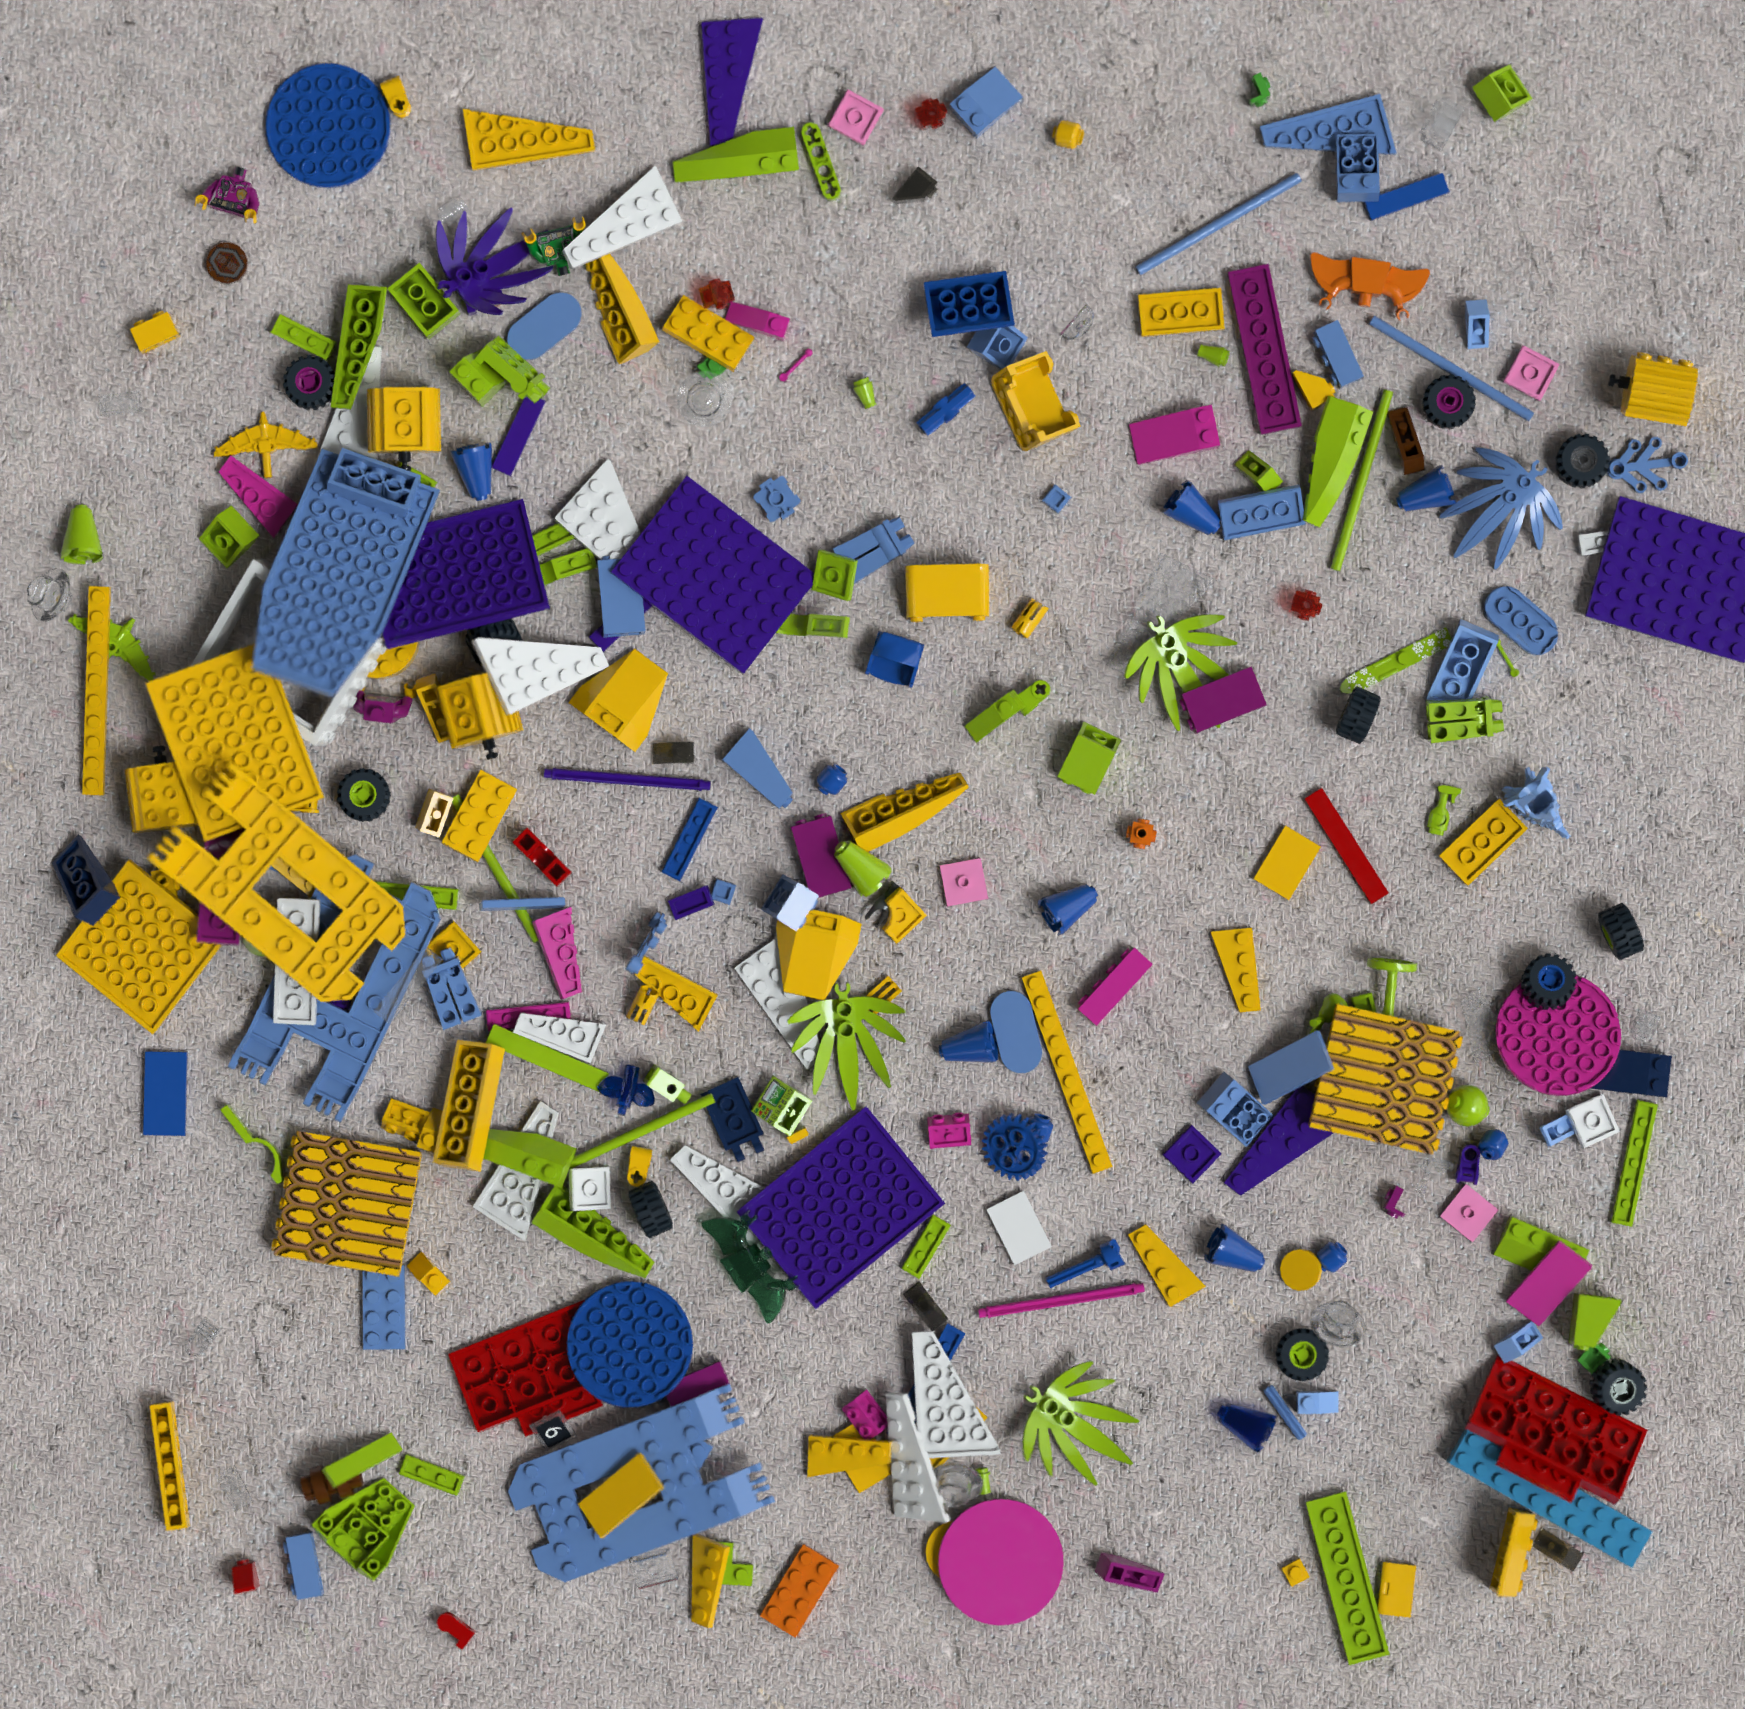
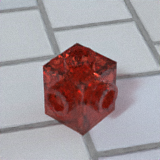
M928 98L920 103L921 106L915 108L916 117L923 131L931 127L934 130L944 125L943 122L946 121L945 114L948 111L944 103H939L937 98L934 100Z
M720 278L709 281L708 285L698 289L704 309L716 307V310L725 309L728 307V303L735 301L730 280L721 281Z
M1296 590L1289 612L1297 614V618L1309 621V618L1314 619L1315 615H1319L1323 605L1319 603L1321 597H1317V593L1310 590H1305L1304 592ZM1304 603H1308L1310 608H1306Z

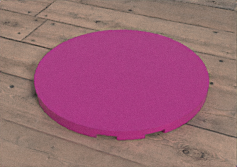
M1575 976V979H1577L1575 991L1563 1006H1558L1554 1010H1551V1007L1548 1010H1543V1006L1536 1008L1534 1007L1536 1003L1533 1001L1530 1004L1527 1001L1528 995L1525 997L1523 995L1524 988L1521 989V983L1510 992L1500 1008L1495 1028L1496 1044L1500 1057L1510 1073L1519 1082L1534 1091L1553 1096L1581 1093L1599 1083L1608 1074L1617 1059L1621 1046V1029L1618 1014L1607 995L1598 986L1583 977Z
M1011 1499L985 1500L964 1510L950 1524L942 1538L938 1553L939 1576L949 1599L960 1611L970 1618L990 1625L1016 1624L1039 1613L1055 1595L1063 1573L1062 1545L1052 1524L1033 1507Z

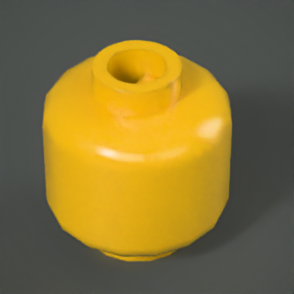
M1062 120L1058 126H1054L1052 138H1055V143L1059 147L1075 149L1083 142L1084 130L1081 129L1079 123Z

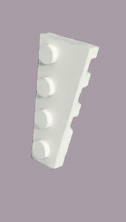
M520 1012L513 1033L591 1063L606 1024Z

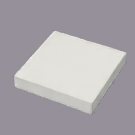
M1599 1094L1565 1110L1582 1149L1620 1132L1604 1094Z
M609 1167L569 1169L570 1211L611 1209Z

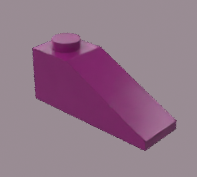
M1101 1552L1094 1570L1106 1582L1158 1593L1165 1575L1164 1572L1103 1552Z

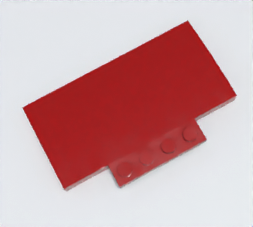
M585 1300L448 1354L478 1433L518 1418L524 1436L528 1437L538 1433L535 1427L559 1416L562 1422H565L604 1406L601 1400L591 1395L580 1384L571 1368L567 1353V1339L571 1321Z
M1499 1354L1493 1362L1465 1426V1429L1502 1447L1495 1465L1569 1503L1574 1500L1578 1487H1581L1614 1505L1623 1495L1648 1431L1621 1416L1607 1412L1598 1404L1512 1360L1504 1363Z

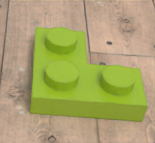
M716 1541L730 1547L722 1585L752 1586L753 1564L732 1563L734 1542Z

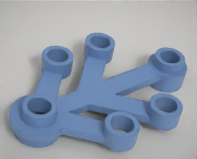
M1653 437L1649 440L1648 447L1634 463H1627L1633 453L1641 449L1640 441L1634 439L1629 442L1627 450L1620 459H1613L1609 462L1607 474L1612 479L1618 480L1622 478L1633 486L1636 493L1641 494L1647 489L1646 483L1638 481L1629 473L1637 471L1653 483L1656 490L1663 491L1667 487V481L1664 478H1659L1649 469L1670 466L1678 470L1683 469L1688 464V457L1683 452H1677L1671 458L1647 461L1654 451L1662 445L1659 437ZM1652 440L1658 441V447L1652 446ZM1633 442L1637 443L1638 449H1632L1631 444ZM1676 458H1681V465L1675 463ZM1614 466L1620 467L1619 473L1613 471ZM1658 481L1664 482L1663 488L1657 486ZM1637 484H1642L1644 489L1639 491L1636 487Z
M656 912L650 920L648 926L652 929L638 948L636 956L633 955L625 967V970L631 974L633 972L638 974L643 966V959L641 958L649 947L654 949L660 939L654 936V934L657 932L661 935L667 927L664 913Z

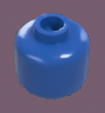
M837 764L826 765L817 776L818 789L825 795L829 793L837 795L847 783V772Z
M1035 1113L1034 1116L1029 1117L1028 1123L1036 1122L1034 1128L1042 1129L1038 1134L1045 1136L1042 1143H1047L1053 1130V1124L1048 1116Z
M1487 1130L1478 1143L1480 1154L1487 1160H1499L1508 1147V1139L1501 1130Z
M1328 1242L1317 1252V1259L1321 1263L1322 1271L1328 1270L1334 1273L1347 1262L1346 1255L1348 1252L1339 1242Z

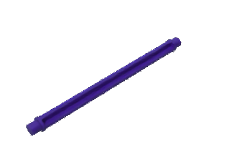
M556 768L544 769V778H552V780L699 791L710 790L711 781H704L703 779Z

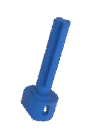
M1112 1239L1100 1244L1101 1254H1097L1090 1259L1047 1277L1046 1280L1049 1287L1052 1288L1097 1267L1099 1268L1104 1264L1111 1271L1125 1265L1119 1254L1120 1247L1117 1241Z

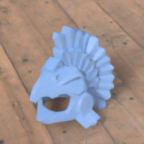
M1527 767L1525 769L1526 781L1524 787L1513 788L1505 786L1502 789L1505 793L1504 798H1507L1503 800L1504 807L1512 805V809H1516L1518 815H1523L1525 820H1530L1532 824H1539L1541 827L1554 830L1562 838L1568 839L1570 835L1563 827L1558 811L1560 804L1557 803L1556 793L1553 792V786L1547 779L1550 768L1542 767L1538 775L1535 776V771H1531L1530 767Z

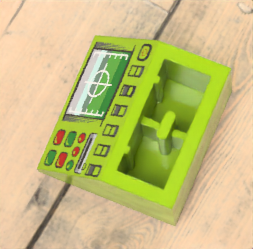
M772 1076L751 1111L773 1127L791 1136L812 1103V1100L806 1094L779 1078Z

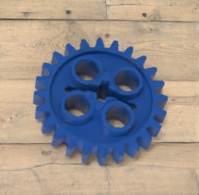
M1013 1113L1008 1116L1003 1114L1000 1119L997 1117L993 1120V1123L987 1126L988 1129L984 1132V1135L987 1137L982 1139V1142L987 1144L982 1150L988 1151L984 1158L991 1159L988 1165H995L994 1172L1001 1170V1177L1008 1174V1180H1011L1014 1176L1016 1181H1019L1022 1177L1024 1180L1030 1176L1032 1177L1042 1168L1041 1165L1046 1162L1043 1157L1048 1154V1152L1043 1150L1048 1146V1144L1042 1143L1045 1136L1038 1134L1042 1129L1034 1128L1036 1122L1029 1124V1117L1022 1120L1021 1114H1018L1016 1117H1014ZM1017 1131L1022 1134V1138L1018 1135ZM999 1137L1003 1138L1005 1143H1002ZM1025 1151L1030 1154V1157L1026 1155ZM1007 1156L1012 1159V1162L1008 1160Z

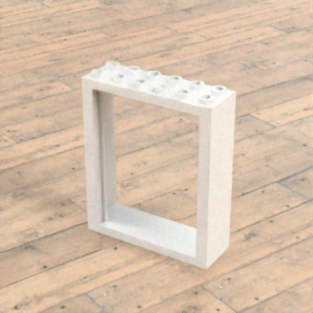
M265 559L252 560L191 666L218 657L262 581L266 582L273 566L272 563ZM381 634L336 695L330 700L316 726L311 725L293 713L303 739L314 746L327 745L334 740L336 728L338 725L341 726L347 717L345 715L348 708H352L357 700L356 694L367 684L368 680L366 677L369 672L372 673L377 667L378 662L376 660L380 654L383 655L387 650L383 634Z

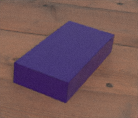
M708 885L668 901L675 920L715 905Z

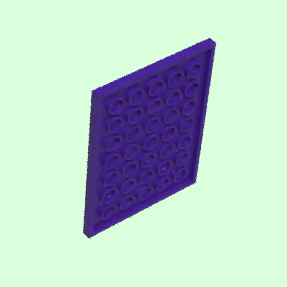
M688 476L684 478L611 571L612 575L742 675H744L810 590L814 577V572Z
M1619 496L1584 617L1744 663L1745 533Z
M520 499L427 523L383 630L387 649L550 609L524 500Z
M866 1106L741 1207L737 1213L816 1310L941 1208L945 1202Z

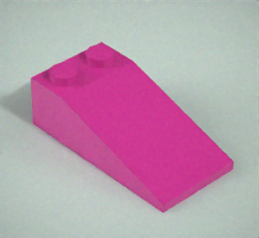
M1212 404L1129 424L1137 465L1220 447Z

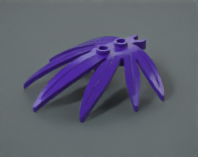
M512 207L483 235L467 262H463L467 243L466 211H463L456 229L453 243V260L440 220L437 222V255L441 268L449 280L440 281L437 289H447L443 294L444 298L450 297L452 292L457 291L465 303L482 313L502 315L503 310L490 303L519 304L526 302L527 299L485 290L506 289L529 283L552 271L553 266L494 278L510 270L530 255L525 240H522L495 254L486 261L483 260L502 236L512 215Z

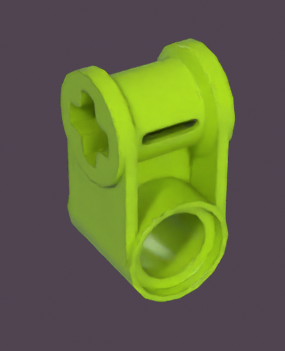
M1038 680L1018 694L1026 706L1020 711L1023 716H1026L1050 694L1051 688L1046 681ZM1038 684L1041 686L1046 685L1044 689L1046 693L1044 695L1041 693L1036 694L1038 690L1036 686Z

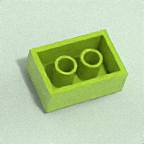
M419 262L387 289L426 338L430 340L461 313L449 298L443 297V290L437 289L438 284Z

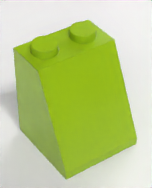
M482 349L463 357L449 372L483 407L508 381L486 362L480 365L474 360Z
M1083 722L1057 777L1061 778L1068 785L1073 784L1080 787V790L1084 793L1095 795L1121 739L1089 723Z
M1574 1293L1568 1343L1574 1345L1573 1348L1577 1350L1589 1351V1347L1595 1348L1621 1305V1299Z

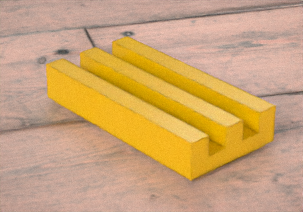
M887 976L866 996L871 997L887 982L891 985L876 998L882 999L894 988L896 992L887 999V1001L891 1002L902 990Z

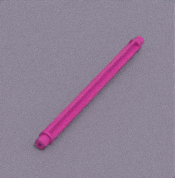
M1132 1283L986 1306V1308L978 1309L979 1318H991L1137 1295V1293L1145 1292L1144 1283Z

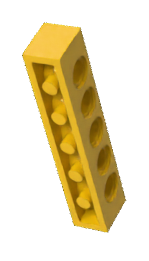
M174 1401L155 1403L150 1405L166 1531L184 1529L190 1526Z

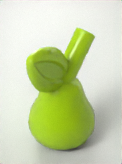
M1330 993L1324 998L1318 1013L1319 1016L1310 1020L1312 1029L1309 1034L1319 1031L1324 1022H1332L1336 1004L1348 1006L1347 1002L1340 995Z

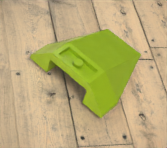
M383 1478L326 1509L311 1526L326 1545L356 1572L374 1582L388 1567L415 1505Z

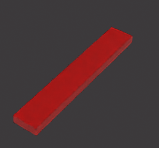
M1323 788L1304 799L1370 904L1389 894Z

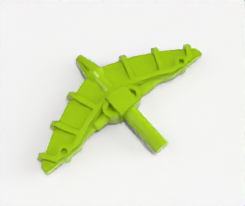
M74 614L73 617L68 619V622L74 625L76 629L87 634L88 618L77 617V614ZM131 618L123 626L112 623L113 620L110 619L109 659L112 655L120 657L125 662L127 661L140 676H143L148 681H153L156 673L151 671L148 662L150 657L149 655L145 656L139 645L141 641H136L130 632L135 619Z

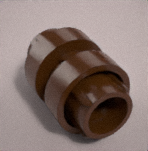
M323 1465L309 1468L310 1475L300 1478L306 1502L317 1500L319 1505L331 1502L332 1495L339 1493L341 1498L353 1496L355 1488L364 1486L361 1473L333 1488L322 1471L324 1469Z

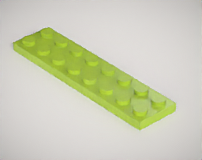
M1346 1491L1306 1501L1308 1515L1348 1664L1353 1665L1390 1655Z

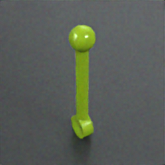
M1499 639L1496 646L1509 666L1511 676L1517 677L1519 670L1512 665Z

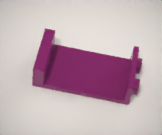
M1252 666L1181 694L1182 699L1179 700L1183 712L1187 711L1189 719H1187L1188 726L1191 731L1195 730L1196 734L1267 706Z
M826 813L814 816V821L807 822L806 819L794 822L795 826L791 827L808 889L819 895L818 898L852 889L848 876L835 857V847L839 844L832 817H827Z

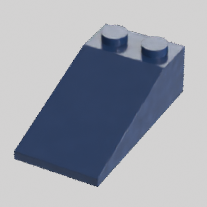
M78 834L52 862L75 918L94 926L120 898L115 884L81 835Z
M1619 1050L1611 1070L1599 1083L1590 1089L1667 1097L1672 1056Z

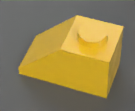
M1298 370L1291 374L1310 411L1324 405L1327 397H1334L1333 394L1336 393L1331 382L1327 383L1324 378Z
M432 1108L422 1129L417 1144L418 1148L432 1153L435 1152L443 1110Z

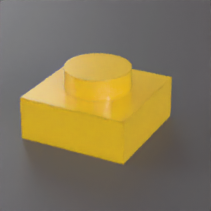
M1300 1558L1281 1567L1291 1587L1310 1578Z

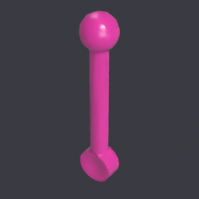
M806 349L805 354L786 373L780 374L779 379L782 382L787 381L788 376L807 357L812 356L813 351Z

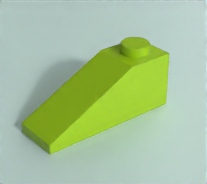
M1012 690L967 723L965 728L977 743L1026 706L1015 690Z

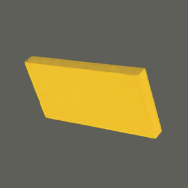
M639 1453L578 1503L599 1537L604 1538L665 1487L643 1454Z

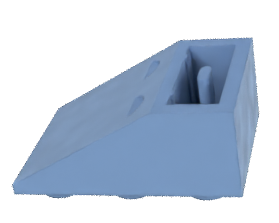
M1378 134L1336 135L1337 202L1379 201Z
M1225 1072L1220 1075L1197 1102L1202 1109L1246 1147L1274 1116Z

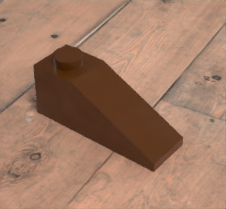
M1408 407L1388 411L1387 415L1404 475L1424 471V455Z

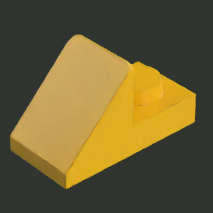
M422 1251L407 1265L419 1282L421 1281L435 1296L450 1282L444 1273Z

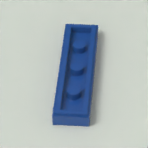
M1443 173L1381 194L1379 195L1378 202L1364 203L1370 220L1373 221L1443 196L1450 191Z
M701 798L698 799L662 873L681 881L718 807Z

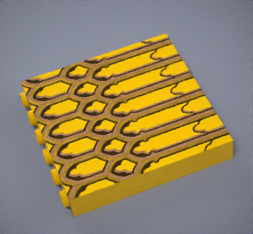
M1336 1004L1326 1044L1334 1070L1319 1077L1308 1126L1433 1155V1152L1437 1151L1439 1147L1438 1130L1442 1131L1444 1125V1118H1441L1442 1112L1447 1110L1449 1098L1446 1097L1447 1090H1451L1454 1078L1451 1077L1452 1069H1456L1458 1057L1455 1056L1457 1048L1460 1049L1463 1036H1460V1031Z
M297 1131V1134L293 1135L291 1140V1148H294L293 1155L289 1156L287 1161V1168H290L289 1176L284 1178L283 1189H286L285 1197L280 1199L279 1209L282 1210L281 1218H277L275 1230H278L277 1239H273L271 1251H275L274 1255L278 1257L400 1277L422 1153Z

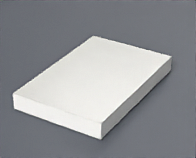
M1024 1190L986 1209L1014 1265L1052 1247Z

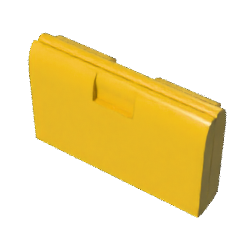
M1382 1562L1377 1607L1379 1614L1411 1618L1416 1565Z

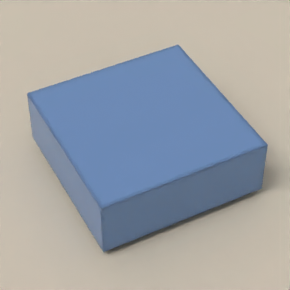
M1055 484L1042 501L1058 514L1071 499V496Z
M716 879L711 894L713 900L730 905L736 885Z

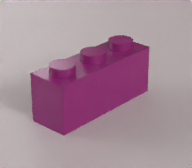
M721 1360L685 1375L679 1385L666 1396L670 1406L678 1405L716 1388L730 1384Z

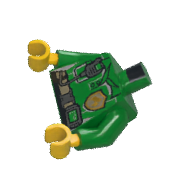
M573 217V225L535 234L532 229H530L531 234L529 236H525L524 232H522L521 235L527 244L529 253L540 264H545L546 266L555 265L558 276L569 274V266L562 251L584 231L586 226L584 217H582L580 223H576L575 217Z

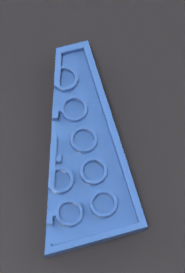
M1380 94L1259 127L1265 148L1336 152V135L1378 134L1379 154H1397Z

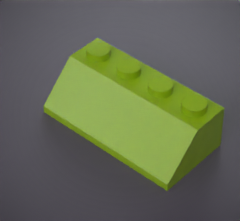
M1509 1216L1493 1255L1532 1271L1559 1240L1585 1260L1590 1250Z

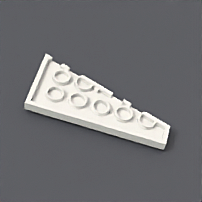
M656 166L563 249L562 252L571 270L682 222Z
M889 1392L886 1394L889 1441H892L891 1475L894 1515L901 1518L946 1523L950 1521V1518L944 1512L942 1506L944 1500L942 1495L938 1494L935 1485L937 1480L927 1450H923L920 1441L923 1438L921 1432H917L914 1423L915 1415L908 1394Z

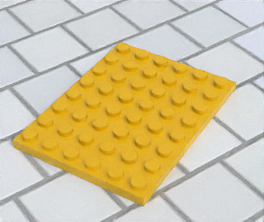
M256 643L146 683L205 841L243 828L241 824L202 793L205 788H209L217 797L223 792L219 787L217 788L211 783L213 778L223 786H228L217 775L219 771L223 772L231 781L237 776L233 771L231 772L225 767L229 760L289 810L324 798L281 680L253 670Z

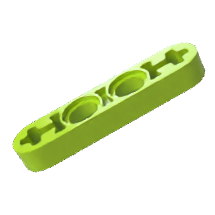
M807 123L802 127V138L824 198L829 201H835L840 197L841 188L820 128L815 123ZM811 127L812 130L817 131L814 133L815 140L820 139L821 142H814L809 146L808 143H812L810 135H805V133L808 132L807 128ZM817 146L824 150V154L819 158L812 155V149ZM820 167H829L831 170L830 175L822 177L819 174ZM834 178L835 181H831L832 188H837L834 196H831L830 193L826 194L828 185L827 182L824 185L822 182Z

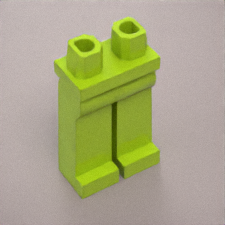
M500 336L486 344L474 359L480 365L484 362L489 364L510 383L511 388L515 392L520 393L518 397L522 400L528 397L533 403H536L550 390V387L543 382L546 376L542 373L538 374L536 369Z
M1488 696L1462 700H1425L1428 720V741L1431 744L1482 736L1493 737V733L1504 731L1502 719L1492 720V713L1502 712L1503 710L1501 700L1490 699Z

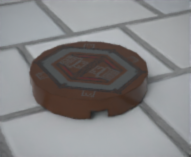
M223 242L215 245L210 250L206 258V267L215 281L222 284H232L240 281L245 276L248 269V259L245 252L238 245Z

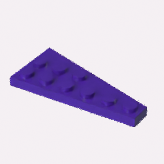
M764 18L701 22L711 147L731 140L734 137Z
M1304 1086L1295 1089L1224 1181V1184L1241 1196L1332 1135L1334 1132L1308 1126L1315 1094Z

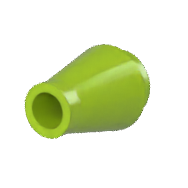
M1201 344L1197 356L1218 367L1220 365L1225 367L1230 351L1225 350V347Z
M869 377L853 382V390L864 408L867 409L875 406L873 384Z

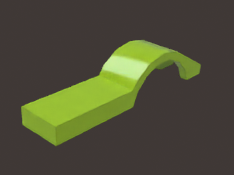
M588 549L558 557L540 565L544 585L597 568L594 555Z
M790 614L776 633L794 636L847 638L850 617Z
M229 1104L220 1109L246 1144L258 1142L271 1150L275 1159V1165L270 1176L277 1184L284 1181L282 1161L277 1147L269 1140L260 1137L255 1138Z

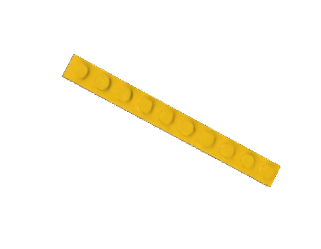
M89 586L82 795H105L111 587Z
M1042 971L1022 977L1023 984L1091 1171L1095 1174L1113 1166Z

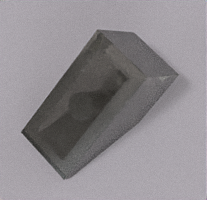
M918 166L894 195L892 202L894 204L923 202L927 198L931 199L938 191L936 188L938 182Z
M653 743V764H695V743Z
M919 1281L903 1293L931 1331H934L948 1320V1317Z
M1543 1528L1532 1544L1534 1548L1571 1571L1575 1570L1584 1555Z

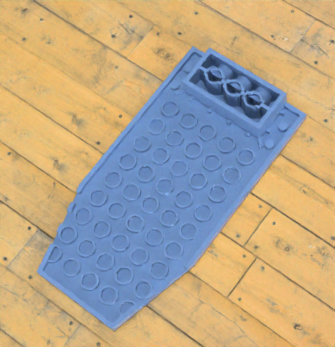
M344 448L341 449L340 454L322 449L263 587L253 670L333 698L383 633L440 490L420 483L421 475L362 454Z

